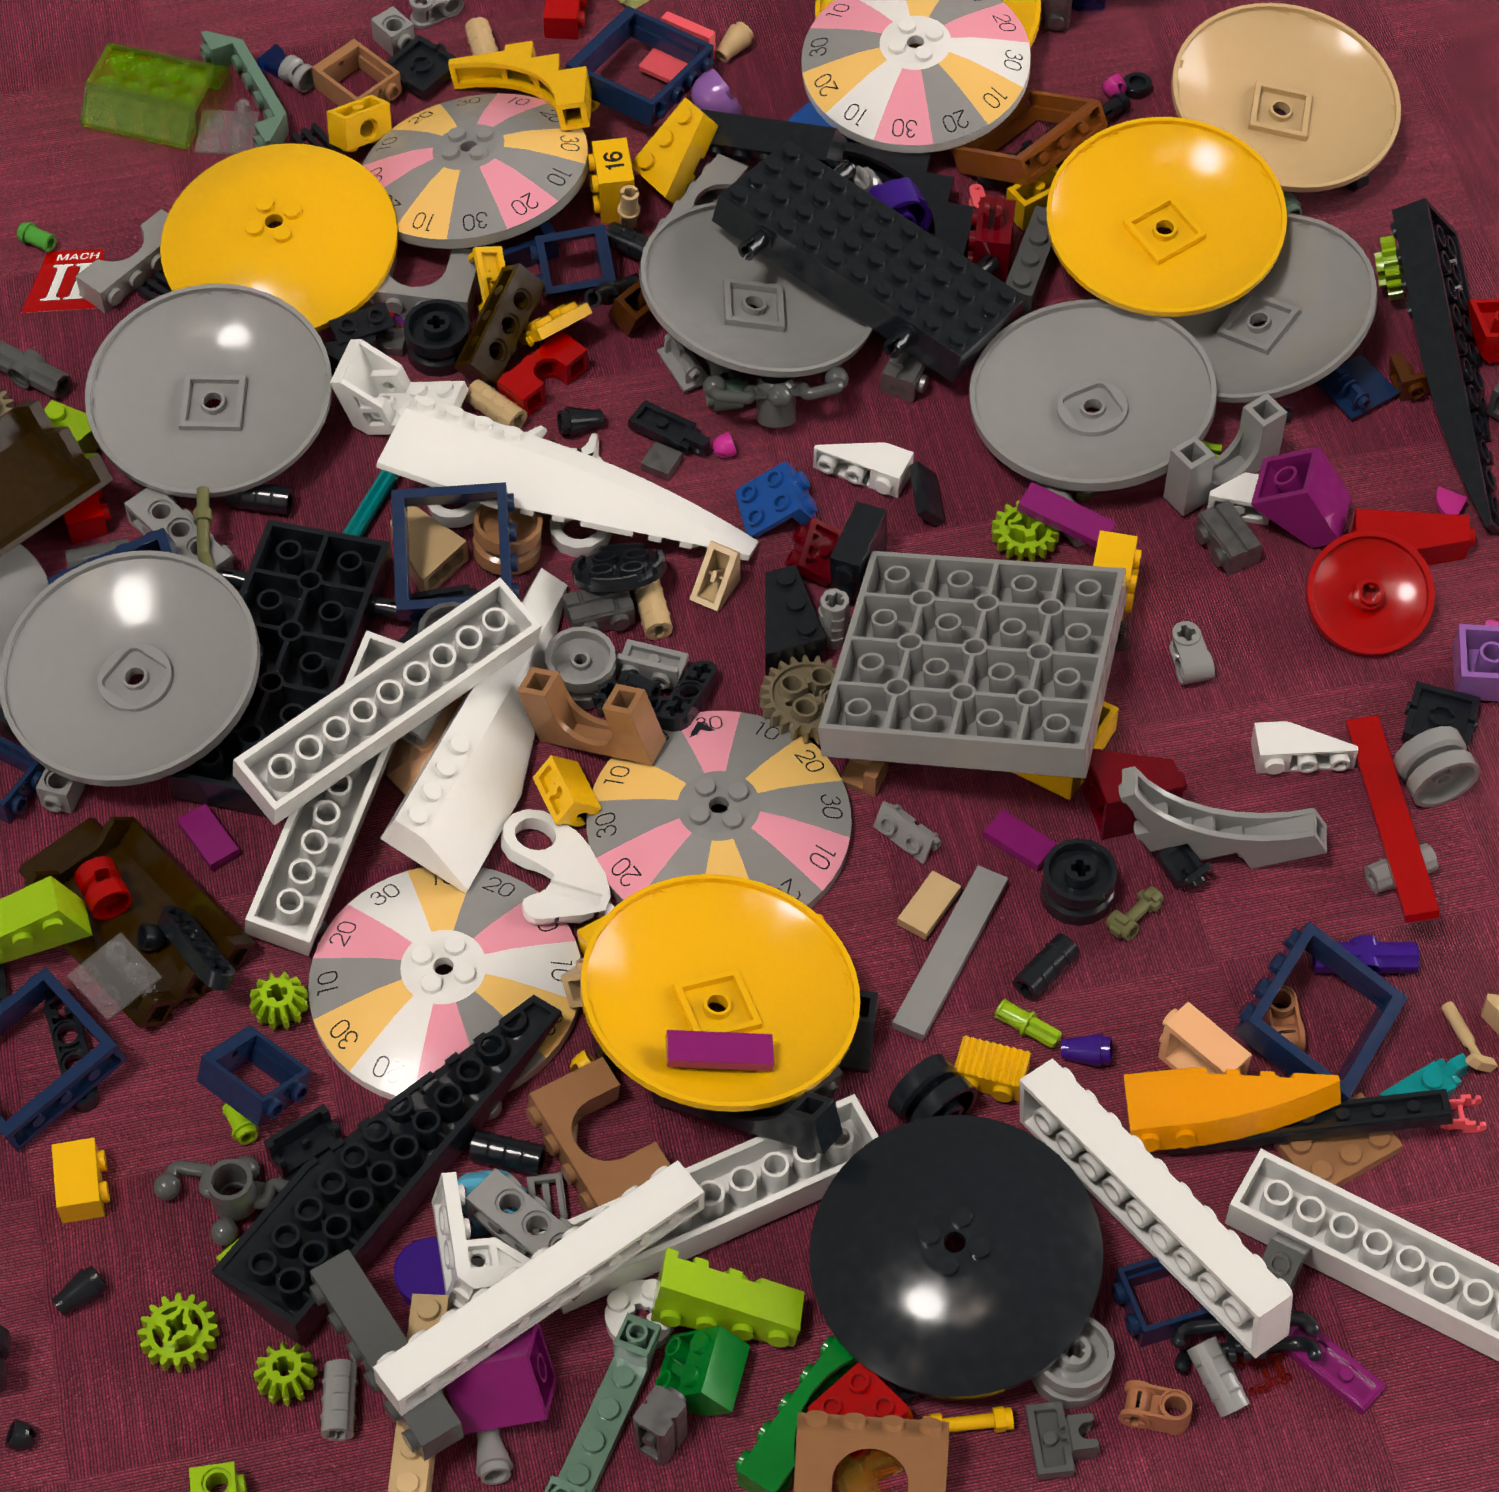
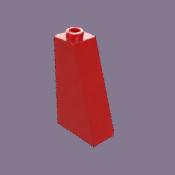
M1356 509L1351 527V532L1377 530L1400 537L1421 554L1428 566L1466 559L1469 547H1474L1476 536L1475 528H1470V515Z

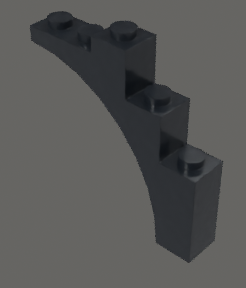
M847 142L842 161L849 160V163L844 168L851 162L855 167L858 165L862 168L868 166L876 173L882 183L903 177L910 178L918 187L931 209L932 223L928 229L930 234L967 258L970 230L975 228L971 226L973 208L976 209V207L952 203L954 177L930 173L932 168V152L899 153L873 148L864 144Z

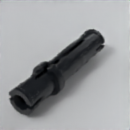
M638 273L613 282L604 281L598 287L587 290L584 297L585 302L588 303L589 307L593 305L592 308L603 304H613L615 298L640 280Z

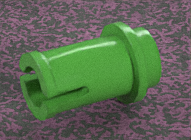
M23 222L17 230V238L24 245L32 244L43 249L45 252H50L55 247L57 240L55 235L37 228L33 222Z

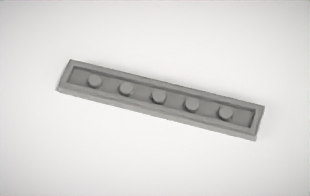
M979 865L977 866L892 1022L893 1029L924 1041L1008 885V877Z

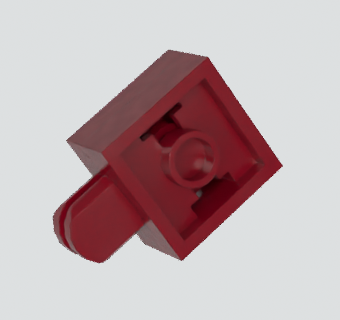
M986 194L985 197H980L979 209L973 208L971 226L976 227V229L970 230L968 248L974 249V251H968V259L977 263L985 255L992 254L991 258L986 262H989L995 256L999 262V267L991 274L1006 283L1013 239L1016 200H1006L1003 195H998L996 199L992 198V194Z

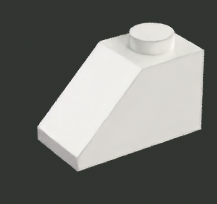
M1245 472L1210 491L1207 509L1215 508L1216 505L1229 501L1245 522L1268 525L1269 518L1251 505L1259 474Z

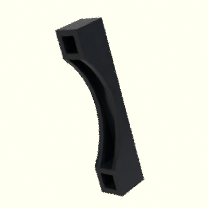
M651 1091L654 1104L821 1155L843 1134L835 1099L807 1091L788 1102L773 1107L740 1112L694 1108L671 1101Z

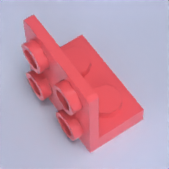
M669 11L661 17L662 22L714 45L713 59L716 57L715 31ZM653 48L639 64V70L669 83L688 63Z

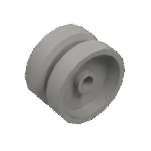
M582 626L560 631L549 641L545 650L546 669L560 672L571 698L583 710L595 708L592 696L598 695V685L612 679L616 681L615 647L610 638L600 630Z
M1440 726L1426 730L1403 744L1395 754L1393 760L1395 769L1402 781L1406 782L1407 790L1414 803L1418 806L1435 807L1456 799L1469 790L1479 777L1480 769L1472 754L1466 751V744L1459 731L1451 726Z
M1089 1317L1084 1329L1064 1355L1047 1370L1032 1379L1039 1395L1048 1402L1062 1401L1063 1408L1065 1409L1085 1408L1097 1402L1107 1390L1115 1359L1114 1343L1106 1328L1094 1318Z

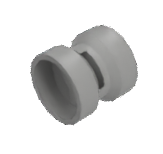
M289 55L282 61L278 70V76L282 81L287 84H293V87L301 93H306L314 87L312 65L304 64L303 60L296 55Z

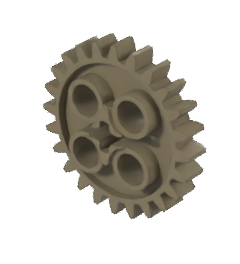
M803 655L802 662H798L794 657H790L789 665L780 661L778 669L770 668L769 676H764L763 684L760 687L759 708L764 709L763 718H770V727L780 725L779 734L782 735L789 731L791 732V740L802 736L804 744H807L810 738H814L817 745H820L818 726L836 668L832 667V659L823 664L821 663L820 656H816L814 662H810L808 657Z

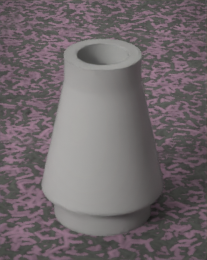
M492 1429L477 1432V1476L486 1485H498L506 1482L511 1476L510 1471L513 1468V1464L500 1438L499 1430Z

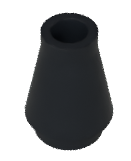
M565 406L564 410H558L557 412L559 433L561 435L567 434L568 437L603 427L604 417L602 410Z
M90 1265L85 1270L81 1268L64 1288L52 1298V1301L62 1315L65 1316L69 1312L103 1297L101 1293L107 1290L108 1286L96 1269Z

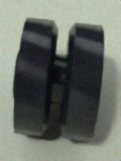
M443 299L423 301L412 307L405 316L403 324L409 363L416 371L427 376L443 377L458 372L454 365L471 332L467 312L459 304Z
M1087 839L1065 840L1054 846L1044 861L1040 890L1043 907L1053 918L1068 925L1083 926L1093 924L1105 917L1112 907L1118 869L1114 857L1104 846Z
M934 1054L914 1066L900 1080L888 1099V1108L903 1123L935 1116L967 1115L977 1099L978 1090L963 1075L956 1076L957 1069L942 1054Z

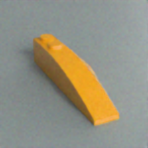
M1203 1067L1124 1074L1130 1135L1137 1136L1148 1152L1177 1148L1185 1149L1242 1139L1307 1119L1341 1104L1339 1075L1293 1073L1290 1078L1275 1075L1273 1071H1260L1259 1076L1240 1075V1070L1226 1069L1224 1074L1207 1073V1068Z

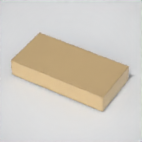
M932 870L897 918V925L926 940L960 894L961 885Z

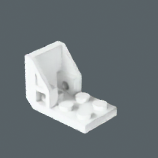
M350 339L330 381V385L353 427L368 435L392 434L405 407L416 395L428 396L436 402L461 408L469 390L465 381L410 382L400 363L362 339Z
M456 1172L441 1173L432 1198V1207L445 1294L449 1295L450 1305L458 1310L470 1302L471 1297L482 1288L489 1289L498 1283L508 1270L513 1267L520 1268L531 1259L496 1237L470 1240V1222L468 1218H463L461 1207L465 1206L463 1184H458ZM474 1256H480V1257H482V1258L472 1259Z

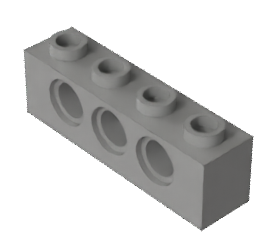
M146 488L124 503L129 523L141 535L144 536L150 531L164 528L175 542L179 555L199 561L197 557V525L194 524L193 515L186 508L182 510L176 504L172 495ZM210 532V556L218 573L221 572L222 566L234 569L232 562L234 561V556L226 545L220 546Z
M496 1168L466 1197L467 1212L473 1219L496 1238L530 1259L542 1247H551L561 1240L563 1234L573 1227L565 1218L560 1217L558 1219L549 1212L548 1206L538 1196L531 1197L523 1191L522 1185L515 1177L510 1174L505 1176ZM508 1207L518 1208L514 1213L503 1212ZM537 1228L545 1230V1232L541 1235H532L529 1233L533 1229ZM582 1293L577 1295L572 1300L575 1301Z

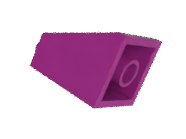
M1314 447L1263 458L1251 505L1305 544L1315 548L1328 545L1342 536L1352 496L1321 448Z
M539 1322L442 1388V1390H447L450 1399L449 1405L462 1424L463 1435L547 1420L557 1384V1376Z

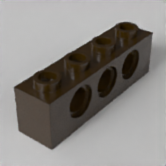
M520 263L502 267L454 368L472 382L480 379L489 386L496 385L497 380L505 373V367L510 357L517 350V342L522 332L529 325V317L534 307L541 300V292L545 283Z

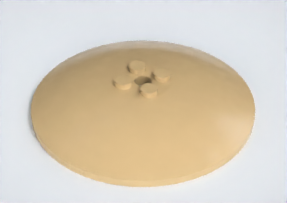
M1254 3L1220 12L1205 20L1187 37L1176 57L1172 71V100L1178 118L1196 120L1216 126L1244 141L1269 165L1279 181L1282 191L1319 192L1345 186L1360 179L1384 159L1399 129L1401 119L1400 95L1392 72L1381 55L1365 38L1352 28L1326 14L1305 7L1283 3ZM1274 109H1281L1286 115H1279L1275 113Z

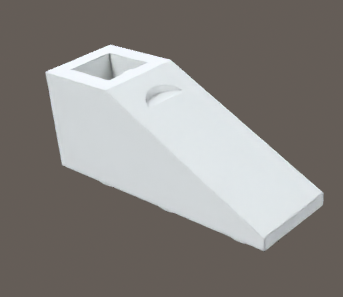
M886 442L815 445L813 468L819 469L826 474L841 477L853 484H860L874 489L881 494L898 498L910 478L909 466L913 464L914 452Z
M1288 721L1254 723L1251 746L1256 774L1268 773L1275 775L1282 772L1300 771L1302 773H1310L1317 770L1344 771L1346 769H1354L1358 754V746Z

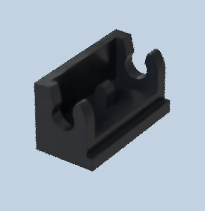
M322 1104L264 1140L268 1160L282 1179L290 1181L307 1161L313 1157L319 1158L329 1150L330 1144L340 1137L343 1139V1134L339 1124L334 1125L329 1110Z

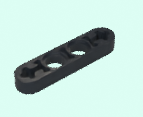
M173 905L164 906L157 922L158 927L205 985L216 990H228L236 973L233 966L189 912Z
M53 993L45 1000L44 1010L62 1075L67 1071L66 1067L70 1061L82 1059L89 1051L82 1024L65 1005L64 1010L67 1019L60 1020L57 1005L63 1003ZM71 1030L78 1033L76 1039L70 1043L59 1041L60 1035L65 1031ZM98 1086L87 1093L86 1099L79 1100L71 1108L81 1113L93 1110L100 1101Z

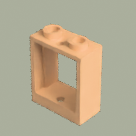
M1187 1002L1181 1009L1177 1010L1175 1008L1167 1014L1162 1023L1164 1029L1159 1039L1161 1044L1158 1058L1171 1069L1203 1067L1207 1068V1073L1224 1074L1226 1069L1240 1070V1075H1247L1252 1054L1191 1003Z

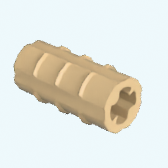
M483 17L470 19L465 25L468 43L471 47L470 52L473 55L498 52L488 20Z
M480 379L470 384L465 397L467 403L494 422L515 426L519 429L522 428L527 419V412L519 407L517 403L512 402L506 398V395H502L495 388Z
M658 579L646 586L633 589L634 600L638 607L637 612L640 614L641 625L644 628L646 637L651 640L668 637L672 633L673 626L670 619L671 613L668 611L667 600L664 598L660 580Z

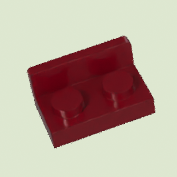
M812 516L804 526L800 524L794 532L792 541L795 542L794 549L787 556L785 566L796 565L800 575L826 587L831 582L830 557L842 531Z

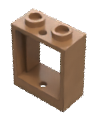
M352 39L312 67L315 89L338 106L371 94L390 102L402 93L400 72L355 39ZM357 69H361L378 82L359 97L338 83Z

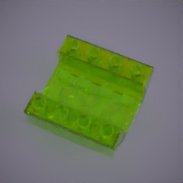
M109 42L86 81L80 124L84 127L188 149L198 130L195 112L208 88L217 90L221 88L230 71L229 66L128 44Z

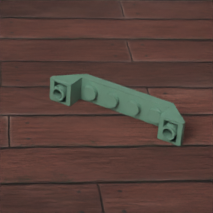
M210 31L201 32L203 44L199 45V49L204 61H209L215 71L233 65L236 72L240 71L242 73L241 77L246 90H252L256 107L263 109L265 120L254 123L256 136H253L252 139L255 148L283 144L289 134L286 111L243 39Z
M627 1312L613 1342L614 1357L558 1477L551 1476L544 1492H595L649 1374L661 1332V1325Z

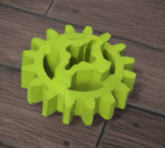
M1394 235L1380 237L1382 252L1374 253L1379 288H1388L1389 301L1404 299L1401 275L1404 274V270L1396 256Z
M1020 500L1016 502V507L1013 508L1011 505L1006 504L1004 512H996V520L992 521V542L997 543L998 552L1007 550L1006 558L1009 559L1016 555L1018 556V561H1023L1024 557H1028L1031 562H1035L1036 555L1045 559L1047 550L1051 552L1055 550V544L1059 541L1060 531L1018 511L1017 507Z
M176 1293L175 1299L172 1302H169L163 1296L161 1297L162 1306L158 1308L151 1304L149 1306L151 1317L142 1316L140 1319L144 1327L138 1330L139 1339L143 1341L140 1343L143 1354H148V1359L152 1365L160 1361L162 1371L165 1372L169 1369L170 1365H175L177 1373L182 1372L184 1364H189L192 1369H196L195 1360L200 1358L207 1361L209 1357L206 1349H216L217 1347L215 1338H213L220 1335L218 1325L215 1324L217 1322L214 1311H209L208 1303L205 1300L197 1305L194 1294H191L187 1301H184L181 1294ZM195 1317L202 1323V1330L195 1324ZM155 1335L159 1336V1339L162 1341V1348L155 1342Z

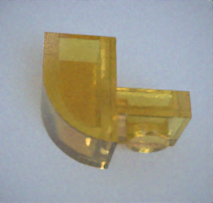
M873 1449L869 1455L865 1456L864 1454L858 1460H854L848 1454L838 1465L836 1492H881L877 1481L903 1472L905 1469L894 1456L881 1450Z

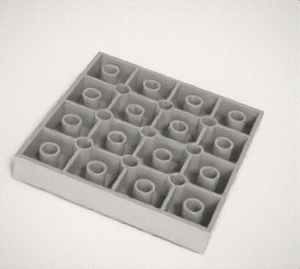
M872 551L818 726L822 756L1086 778L1127 598L1126 569Z

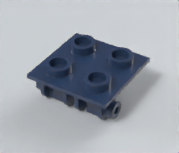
M1362 354L1345 362L1333 372L1315 382L1351 420L1399 395V391Z

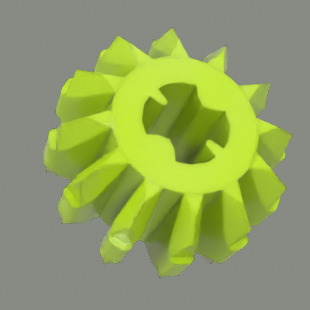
M284 971L279 978H275V975L270 972L268 981L258 979L256 983L257 989L251 990V1013L256 1016L257 1022L261 1026L269 1023V1027L274 1031L278 1025L283 1024V1027L288 1030L289 1022L300 1023L302 1019L301 1013H306L308 1010V1003L306 1001L308 998L307 989L301 985V981L297 976L289 979V975Z
M284 1341L280 1345V1350L277 1351L268 1346L266 1349L268 1357L257 1358L256 1363L259 1369L253 1373L255 1382L259 1383L257 1386L258 1392L262 1396L268 1395L269 1402L273 1405L280 1398H283L284 1405L289 1406L291 1398L294 1396L303 1402L305 1398L303 1390L313 1391L315 1385L312 1378L317 1377V1368L312 1364V1354L309 1351L303 1353L302 1346L298 1343L290 1350ZM288 1371L289 1375L283 1376L282 1373Z

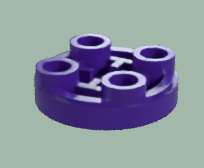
M437 1237L422 1238L410 1243L401 1251L394 1265L395 1284L403 1301L408 1305H411L412 1293L446 1295Z

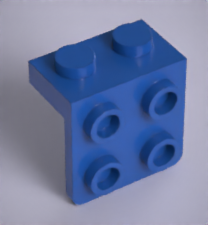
M784 461L736 490L735 495L746 534L755 539L792 517L803 526L812 516L816 518L817 506L809 494L810 482L804 472H798L788 462Z

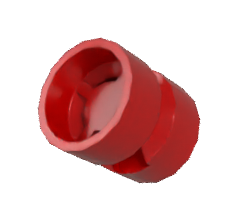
M106 856L92 858L75 871L74 880L82 896L85 897V902L95 919L103 921L113 919L123 914L131 906L133 901L132 894L125 881L122 880L121 873L112 858Z

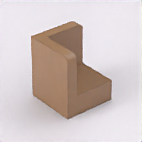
M850 759L841 775L844 786L875 797L888 774L889 762Z

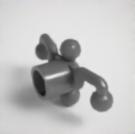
M833 367L826 372L824 385L811 388L807 383L795 381L792 377L760 376L756 384L748 385L744 388L743 392L726 390L725 380L718 375L708 376L704 381L703 392L710 399L725 403L751 404L756 399L758 423L766 427L780 428L792 425L796 421V396H801L804 400H814L838 394L847 386L849 376L843 368Z
M243 1155L237 1159H225L213 1166L207 1163L177 1160L167 1166L165 1173L157 1176L153 1183V1191L159 1199L171 1201L181 1191L179 1174L201 1177L198 1186L199 1192L204 1198L211 1200L214 1212L220 1217L211 1226V1239L219 1246H229L238 1238L239 1229L235 1222L247 1218L255 1209L266 1208L275 1198L276 1192H280L289 1180L272 1178L266 1183L254 1181L259 1175L260 1166L258 1161L249 1155ZM233 1188L242 1189L233 1195H223L226 1191Z

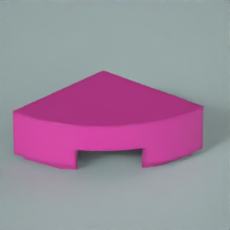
M1439 486L1435 496V505H1437L1440 513L1460 515L1466 505L1467 497Z

